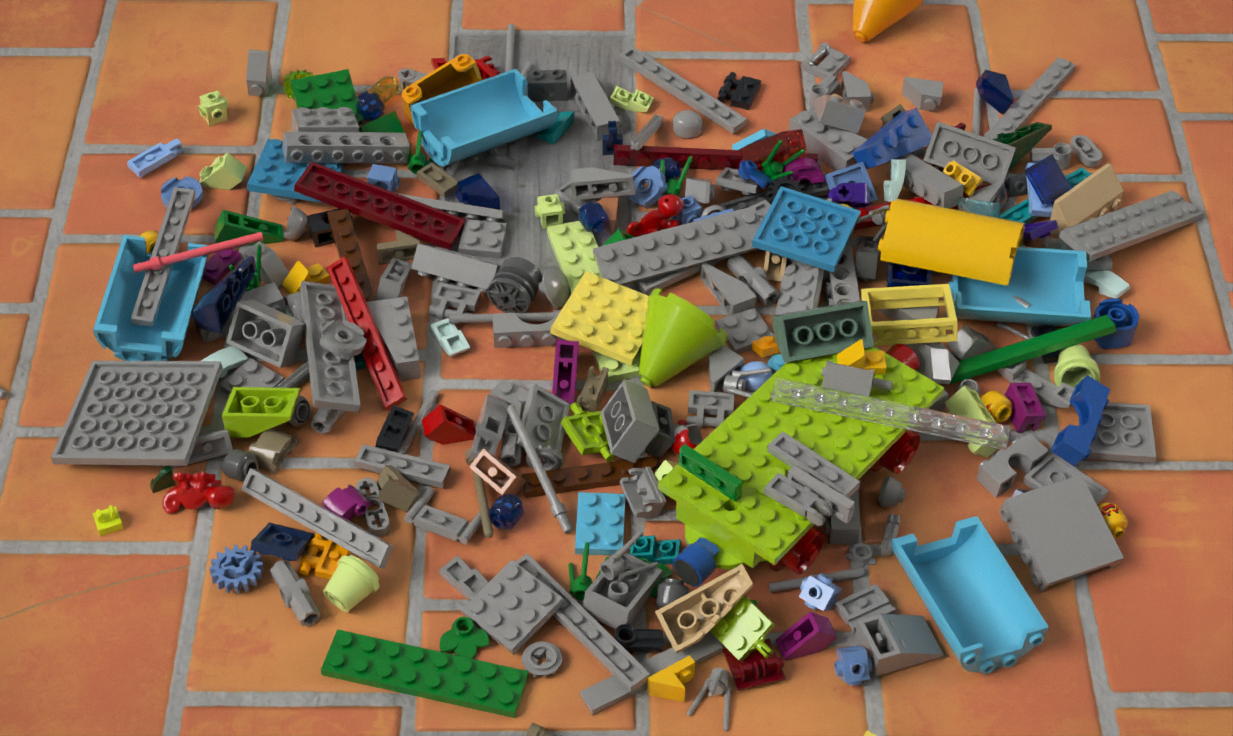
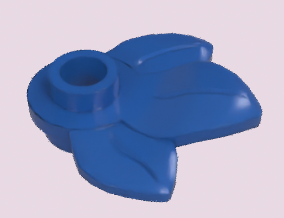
M741 161L738 172L742 179H752L762 189H765L767 185L770 186L772 183L771 179L759 171L753 161Z

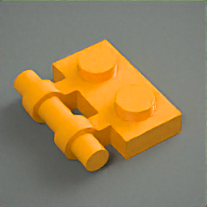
M316 533L309 542L307 555H304L300 562L301 568L299 572L307 576L310 570L316 568V577L330 580L338 566V560L343 555L349 556L351 551L329 539L328 541L324 540V536ZM323 552L321 557H316L317 553Z

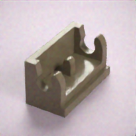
M593 366L589 368L588 377L576 401L583 411L596 412L599 410L608 387L609 368L602 367L600 375L593 372Z

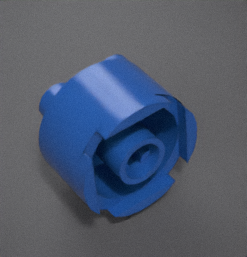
M1116 298L1106 299L1099 303V306L1094 311L1093 319L1108 315L1116 326L1115 333L1094 339L1098 342L1100 348H1122L1131 345L1137 328L1139 313L1130 303L1128 306L1122 303L1123 300Z

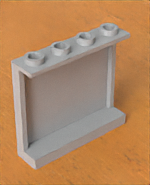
M1082 475L1007 498L1000 507L1001 518L1004 522H1007L1011 538L1014 543H1017L1021 551V558L1031 571L1032 581L1038 586L1041 593L1050 585L1107 567L1108 570L1113 569L1124 559Z

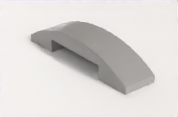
M1025 361L997 369L1010 383H1031L1039 401L1061 408L1072 406L1069 401L1074 391L1073 387L1064 382L1057 386L1026 369Z

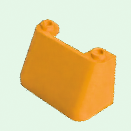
M461 54L403 90V112L414 128L411 105L482 81L475 60L467 54Z

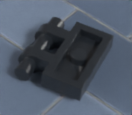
M731 72L725 77L724 86L718 92V101L731 100L730 106L750 110L761 87V80L742 76L741 80H736L737 74Z

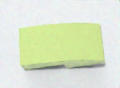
M616 86L609 102L622 109L634 112H647L654 97L638 89L633 94Z

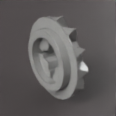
M539 445L538 448L534 447L545 471L556 470L562 467L563 454L559 452L558 448L552 449L550 445L547 447ZM527 455L526 462L532 469H534Z
M549 642L533 643L523 652L522 664L525 670L531 672L534 677L542 675L545 678L548 674L554 675L556 670L561 668V652L555 645ZM546 654V662L538 665V660H541Z

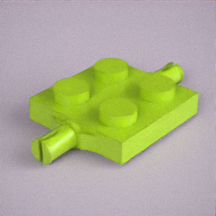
M575 402L572 403L570 409L574 415L563 417L561 425L580 454L601 453L606 462L613 461L615 456L610 452L601 411L585 412L578 402L576 404Z
M746 595L710 630L741 662L755 650H758L766 659L770 657L769 654L772 655L773 650L764 641L775 624Z

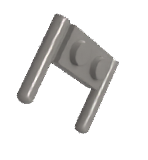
M430 487L425 490L404 516L406 523L410 524L413 522L414 526L454 541L459 539L462 544H467L482 524L480 511L469 524L466 519L426 505L435 494L434 489Z

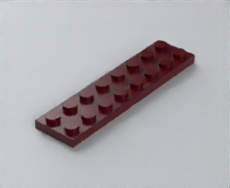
M312 161L294 186L295 192L340 209H348L350 213L448 250L453 246L466 221L463 218Z

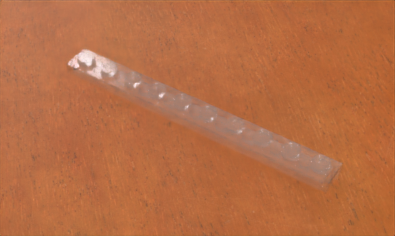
M781 378L775 379L770 401L1002 450L1007 448L1011 426Z

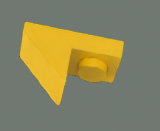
M297 261L283 281L282 287L288 294H293L300 291L302 281L325 284L330 282V275L319 263L306 269L300 261Z
M863 339L837 354V364L866 370L873 369L875 370L874 374H886L884 351H864Z
M689 655L648 677L647 693L650 696L684 702L685 687L683 684L688 683L694 677L695 661Z

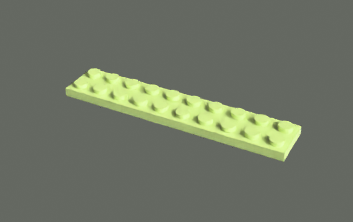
M587 219L547 227V235L561 271H563L568 280L570 295L585 271L601 277L593 254V248H597L598 245ZM592 350L599 371L601 372L602 367L609 368L608 383L638 377L641 352L638 353L631 366Z

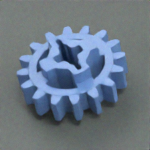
M234 545L233 550L225 547V553L217 552V559L211 560L212 566L209 569L213 584L217 583L219 590L225 587L226 593L235 589L236 594H239L241 588L249 591L248 586L250 584L257 586L256 579H262L264 567L261 555H256V551L253 550L248 551L247 545H244L242 549H238V546Z

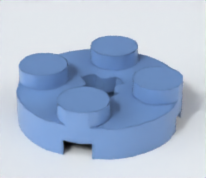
M654 166L639 167L632 173L635 195H628V197L639 206L651 207L668 188L664 174ZM645 183H648L649 185H648V187L645 189V186H644V185H645Z
M177 177L172 178L161 187V200L166 207H168L174 187L195 190L196 196L192 208L197 206L204 198L200 182L192 177H184L181 180H177Z

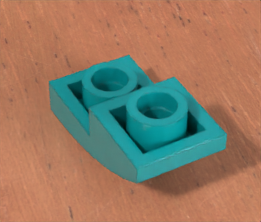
M655 535L641 536L630 547V555L636 558H645L650 563L673 564L674 558L682 552V542L680 539L657 541Z

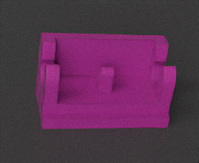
M1010 383L1004 396L1012 403L1010 418L1017 433H1023L1029 424H1032L1031 429L1035 431L1041 421L1046 418V414L1032 384Z

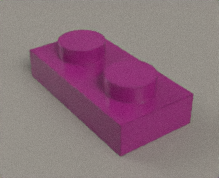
M233 249L217 252L206 262L202 279L216 285L231 270L229 268L231 264L235 267L242 260L241 253Z

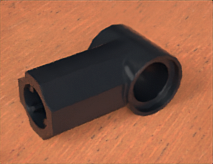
M621 624L615 629L614 639L630 654H633V652L663 651L662 629H635L630 624Z

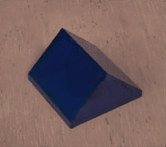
M1052 154L1024 171L1042 205L1054 203L1056 199L1072 189Z

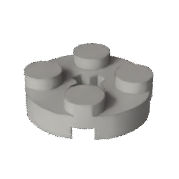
M332 320L323 326L320 345L330 352L337 354L341 359L349 360L351 356H356L363 351L366 339L363 337V330L356 324L344 320L343 323H336V320Z

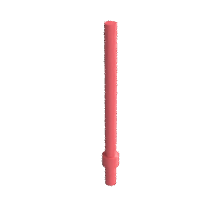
M262 232L161 258L159 256L152 257L149 261L134 264L133 268L135 273L150 269L155 271L162 269L161 266L263 241L264 239Z

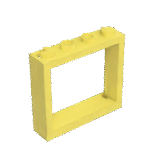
M949 284L861 289V301H867L872 334H877V338L873 339L874 346L958 341L957 317ZM939 297H944V301H939ZM945 305L948 317L872 322L871 310ZM946 330H951V334H946Z

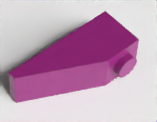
M556 340L552 394L571 405L575 401L580 351L579 341Z

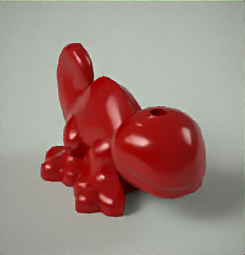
M674 194L662 196L658 201V209L648 212L640 222L630 223L626 230L627 233L638 237L679 226L677 220L669 221L667 219L678 215L684 207L682 199Z
M205 472L195 474L177 473L173 474V480L179 482V484L166 493L162 506L168 514L177 512L181 504L187 509L195 510L208 502L214 509H224L233 502L235 490L232 487L220 486L221 480H215V474Z

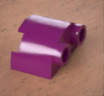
M797 158L786 165L783 173L793 171V174L787 176V179L789 180L790 177H794V182L802 179H808L811 183L825 182L820 165L812 158Z
M348 485V488L343 490L339 487L336 488L322 502L325 508L348 521L355 515H363L372 504L352 485Z

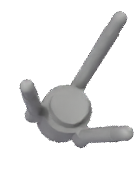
M889 205L870 211L868 215L860 217L857 222L860 223L872 218L875 224L882 225L873 239L874 242L886 230L885 216L887 210H890Z
M772 369L733 370L732 375H726L724 392L749 398L754 392L745 390L746 382L741 376L772 372Z
M638 532L628 543L600 564V571L606 579L613 580L616 577L618 581H621L627 576L652 569L659 565L658 562H654L624 572L626 564L621 556L638 541L643 532Z
M722 668L712 670L710 677L705 680L704 686L687 711V715L691 716L708 689L710 697L714 694L721 695L724 692V731H728L730 693L733 687L729 684L731 675L727 670Z

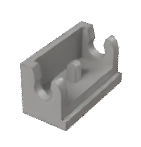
M828 360L822 387L869 397L875 370L836 364Z
M651 467L629 469V474L635 476L621 478L619 483L634 516L658 517L667 501L662 491L658 489V482Z

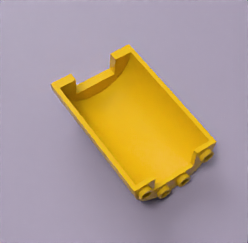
M896 199L891 202L890 210L886 212L885 223H887L884 239L879 241L878 251L881 252L880 260L1008 286L1012 276L1015 255L1018 247H1022L1025 223Z

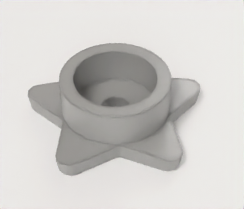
M855 543L853 552L846 554V559L855 562L856 568L876 564L872 557L874 548L865 544Z

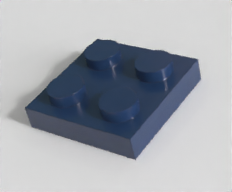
M269 522L251 541L250 550L257 551L261 555L281 557L285 561H297L309 547V542L314 538V533Z

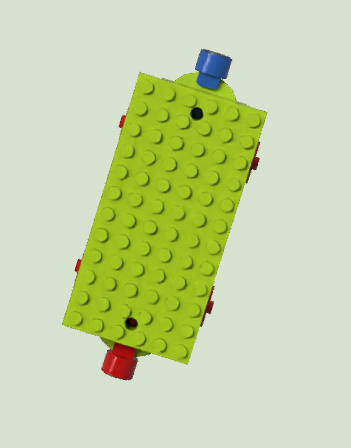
M895 344L886 353L884 352L886 374H874V378L892 381L891 391L872 387L869 397L822 387L824 377L821 376L822 369L826 367L828 360L837 364L838 353L786 362L693 449L743 481L742 495L737 502L679 466V463L658 482V489L677 501L676 518L685 524V541L688 546L673 560L675 572L685 583L698 587L716 568L732 570L741 564L743 566L746 564L753 569L760 561H769L771 569L776 572L787 567L800 575L812 565L819 555L824 543V534L812 527L814 524L809 522L806 516H801L763 494L764 488L777 473L788 477V471L792 468L767 452L768 444L781 432H785L857 480L869 469L876 472L884 467L894 474H899L908 466L915 456L921 440V436L909 428L944 392L943 386L916 371L919 367V360L911 348L904 344ZM876 347L864 348V351H881Z

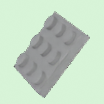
M1108 403L1102 411L1103 419L1096 428L1097 436L1089 447L1091 453L1087 459L1155 463L1157 456L1150 405Z
M511 560L461 612L514 655L565 602L560 595L515 561Z

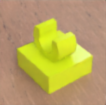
M110 505L107 509L101 511L97 509L95 513H92L100 536L123 529L116 506Z

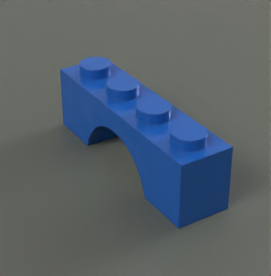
M1088 375L1075 385L1069 402L1078 413L1079 426L1069 424L1058 433L1051 450L1052 453L1073 466L1081 460L1085 461L1091 453L1089 447L1097 436L1096 428L1103 419L1102 411L1109 403V399H1107L1110 392L1109 388Z

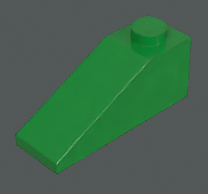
M227 210L222 211L214 226L215 242L218 243L262 232L264 240L260 242L263 244L279 243L284 240L283 225Z

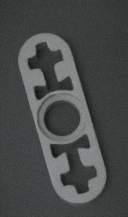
M363 478L357 482L356 489L372 504L379 506L374 511L367 509L363 516L369 532L377 537H383L390 531L389 518L384 503L377 498L380 493L377 483L371 478ZM365 488H368L371 496L367 497ZM379 518L381 527L375 524V519Z

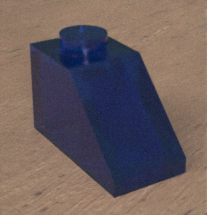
M985 69L976 82L979 95L994 109L1004 115L1014 101L1005 74Z
M479 173L457 182L458 191H456V196L459 202H463L466 205L500 210V197Z

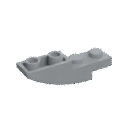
M486 394L475 428L476 434L469 453L470 458L475 460L482 449L495 456L506 423L508 408L506 402Z

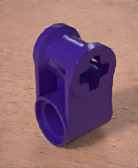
M840 183L836 188L829 191L828 199L832 198L836 204H846L856 208L869 206L868 183Z

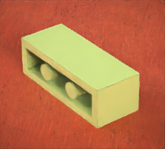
M964 385L945 402L949 409V416L957 422L959 426L958 431L968 440V448L973 454H979L988 458L1007 442L979 394L973 389Z

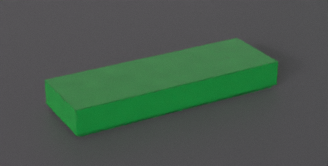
M686 444L679 449V466L731 500L737 502L741 498L743 481Z

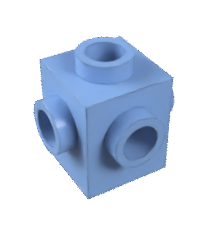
M819 573V575H810L803 580L800 586L802 591L799 597L805 600L804 604L811 609L830 611L842 588L831 583L833 579L829 576Z

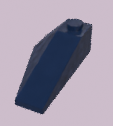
M249 256L201 298L198 305L194 306L192 317L194 318L196 328L221 334L235 310L237 302L241 300L254 278V273L257 272L253 256Z

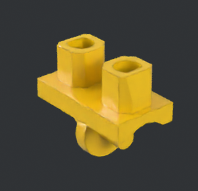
M954 160L949 162L943 170L946 175L963 184V192L970 197L973 195L976 187L983 181L981 177Z

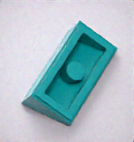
M574 111L559 112V117L556 119L555 124L548 129L540 131L536 135L537 138L554 145L574 123Z

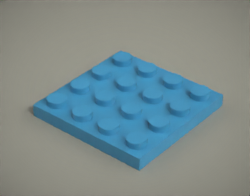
M268 139L247 183V191L323 203L294 191L295 183L310 163H286L282 150L283 141ZM317 163L341 173L345 166V163Z
M781 186L753 239L752 247L834 272L860 218L861 211Z

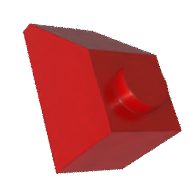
M441 404L422 419L425 437L431 441L445 445L474 440L476 434L474 421Z

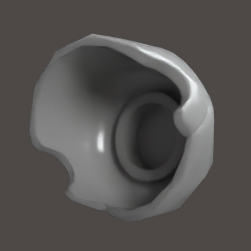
M683 110L676 113L673 117L674 134L681 138L697 137L702 133L703 128L701 116L692 110Z
M292 206L290 217L287 218L288 227L284 232V238L290 241L300 238L308 227L307 215L300 209Z

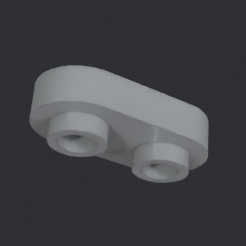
M1084 135L1072 137L1070 146L1078 159L1087 167L1100 165L1102 152Z

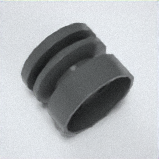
M509 257L504 260L488 286L487 296L490 302L504 313H525L539 290V283L542 282L543 276L540 270L530 261L520 257Z

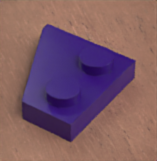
M1057 221L1025 224L1023 240L1031 241L1038 237L1050 236L1051 231L1058 228Z

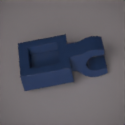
M608 121V135H602V154L614 155V145H623V135L617 134L616 121Z

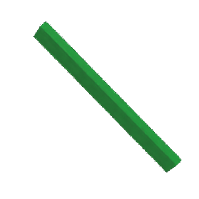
M1104 315L960 360L950 384L1115 333L1116 326L1108 315Z

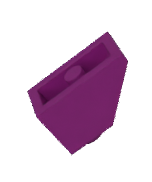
M810 611L775 641L783 659L788 661L821 652L837 639V635L829 618Z

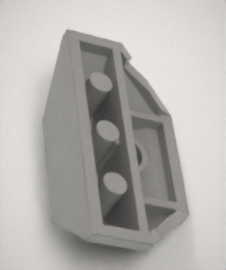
M941 342L904 344L917 355L919 360L918 370L936 383L950 384L959 366V362Z

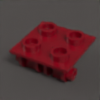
M770 638L764 641L773 650L772 655L769 654L770 657L767 659L758 650H755L741 662L727 648L722 650L738 691L786 680L782 670L784 661L782 657H777Z

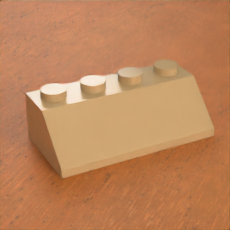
M1109 163L1054 201L1050 221L1056 220L1058 228L1051 231V234L1059 238L1060 232L1063 229L1111 213L1113 210L1116 211L1120 208L1123 189Z

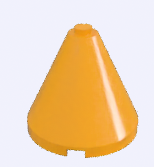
M854 0L853 34L855 39L859 42L870 41L921 6L924 0Z

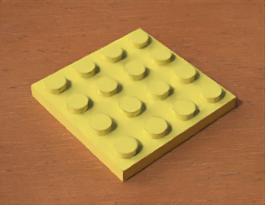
M585 271L551 326L550 333L568 341H579V345L632 366L642 348L649 296Z

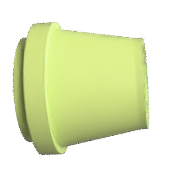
M1077 344L1060 351L1058 364L1054 370V380L1057 386L1064 382L1075 388V385L1087 375L1099 382V367L1084 346Z
M343 555L338 560V566L323 593L337 608L344 612H349L368 595L375 594L380 585L377 574L366 563L353 555Z

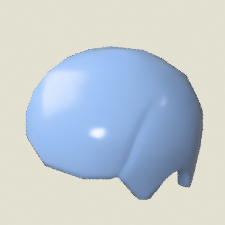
M753 361L741 367L740 371L769 367L764 362ZM769 372L741 376V378L745 379V388L755 392L773 374Z

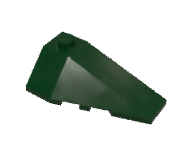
M1035 122L1016 128L1015 133L997 134V138L993 139L994 141L1016 147L1008 170L1012 169L1052 129V125Z

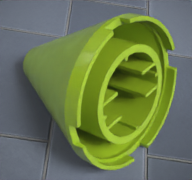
M653 289L647 302L638 376L641 378L640 382L649 388L652 385L655 387L659 386L722 347L728 339V334L722 327L719 331L713 326L715 320L673 293H669L667 297L661 296L662 289Z

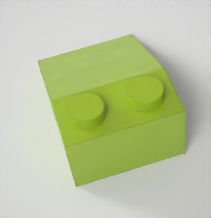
M233 387L222 414L224 428L228 430L229 437L249 438L290 421L301 392L300 388Z

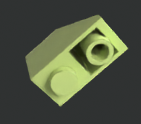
M226 153L222 157H217L212 165L209 167L205 166L201 170L199 182L203 188L230 190L242 181L247 167L231 154Z

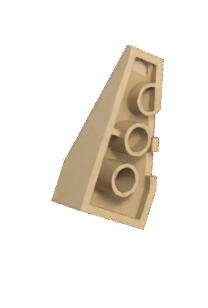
M743 564L655 611L676 654L699 642L754 586Z

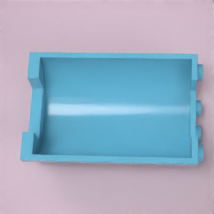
M517 69L411 105L415 129L422 131L421 144L429 157L440 166L452 164L548 129L555 124L556 119L559 117L558 110L546 100L543 101L542 112L535 102L526 96L527 80Z
M123 235L93 328L94 335L99 344L104 349L108 347L114 352L113 356L124 361H168L173 356L177 357L183 348L208 255L174 263L154 327L134 325L131 323V316L146 271L135 273L133 265L149 261L152 253H146L145 237ZM188 243V251L208 245Z
M1018 247L1008 286L952 275L951 282L948 281L957 319L1072 326L1091 319L1090 301L1084 298L1083 285L1087 270L1086 251ZM1013 296L1020 297L1032 305L1026 308L1017 302Z
M978 516L957 521L952 537L917 547L918 540L914 534L892 539L891 548L894 555L965 670L988 674L1003 666L1009 668L1017 662V659L1044 641V635L1049 626Z

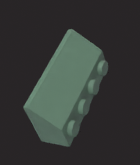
M854 301L771 316L774 337L784 362L840 353L863 339L864 348L874 347L867 301Z

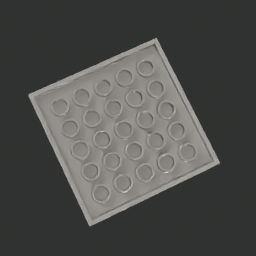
M92 361L51 456L53 464L187 466L223 369L221 361Z

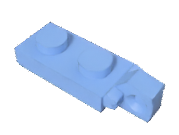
M177 138L168 144L160 142L127 162L128 168L140 178L182 153V143Z

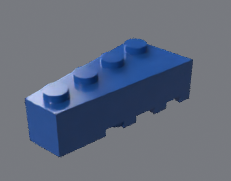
M914 108L898 114L853 151L852 155L857 163L863 162L865 168L868 169L928 146L932 134L918 109Z

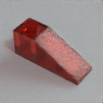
M802 129L780 132L740 148L742 160H751L757 166H761L767 160L778 141L782 140L780 148L771 161L784 162L800 150L804 149L806 151ZM805 152L798 158L805 157Z

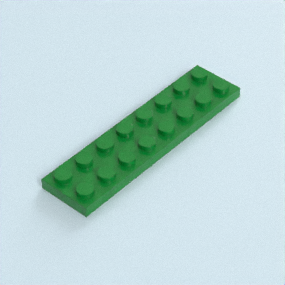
M338 629L321 668L322 676L512 718L516 717L529 677V672L526 670Z

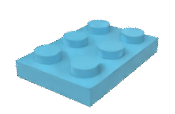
M578 492L575 554L583 555L586 542L590 544L589 555L612 556L623 547L625 494Z

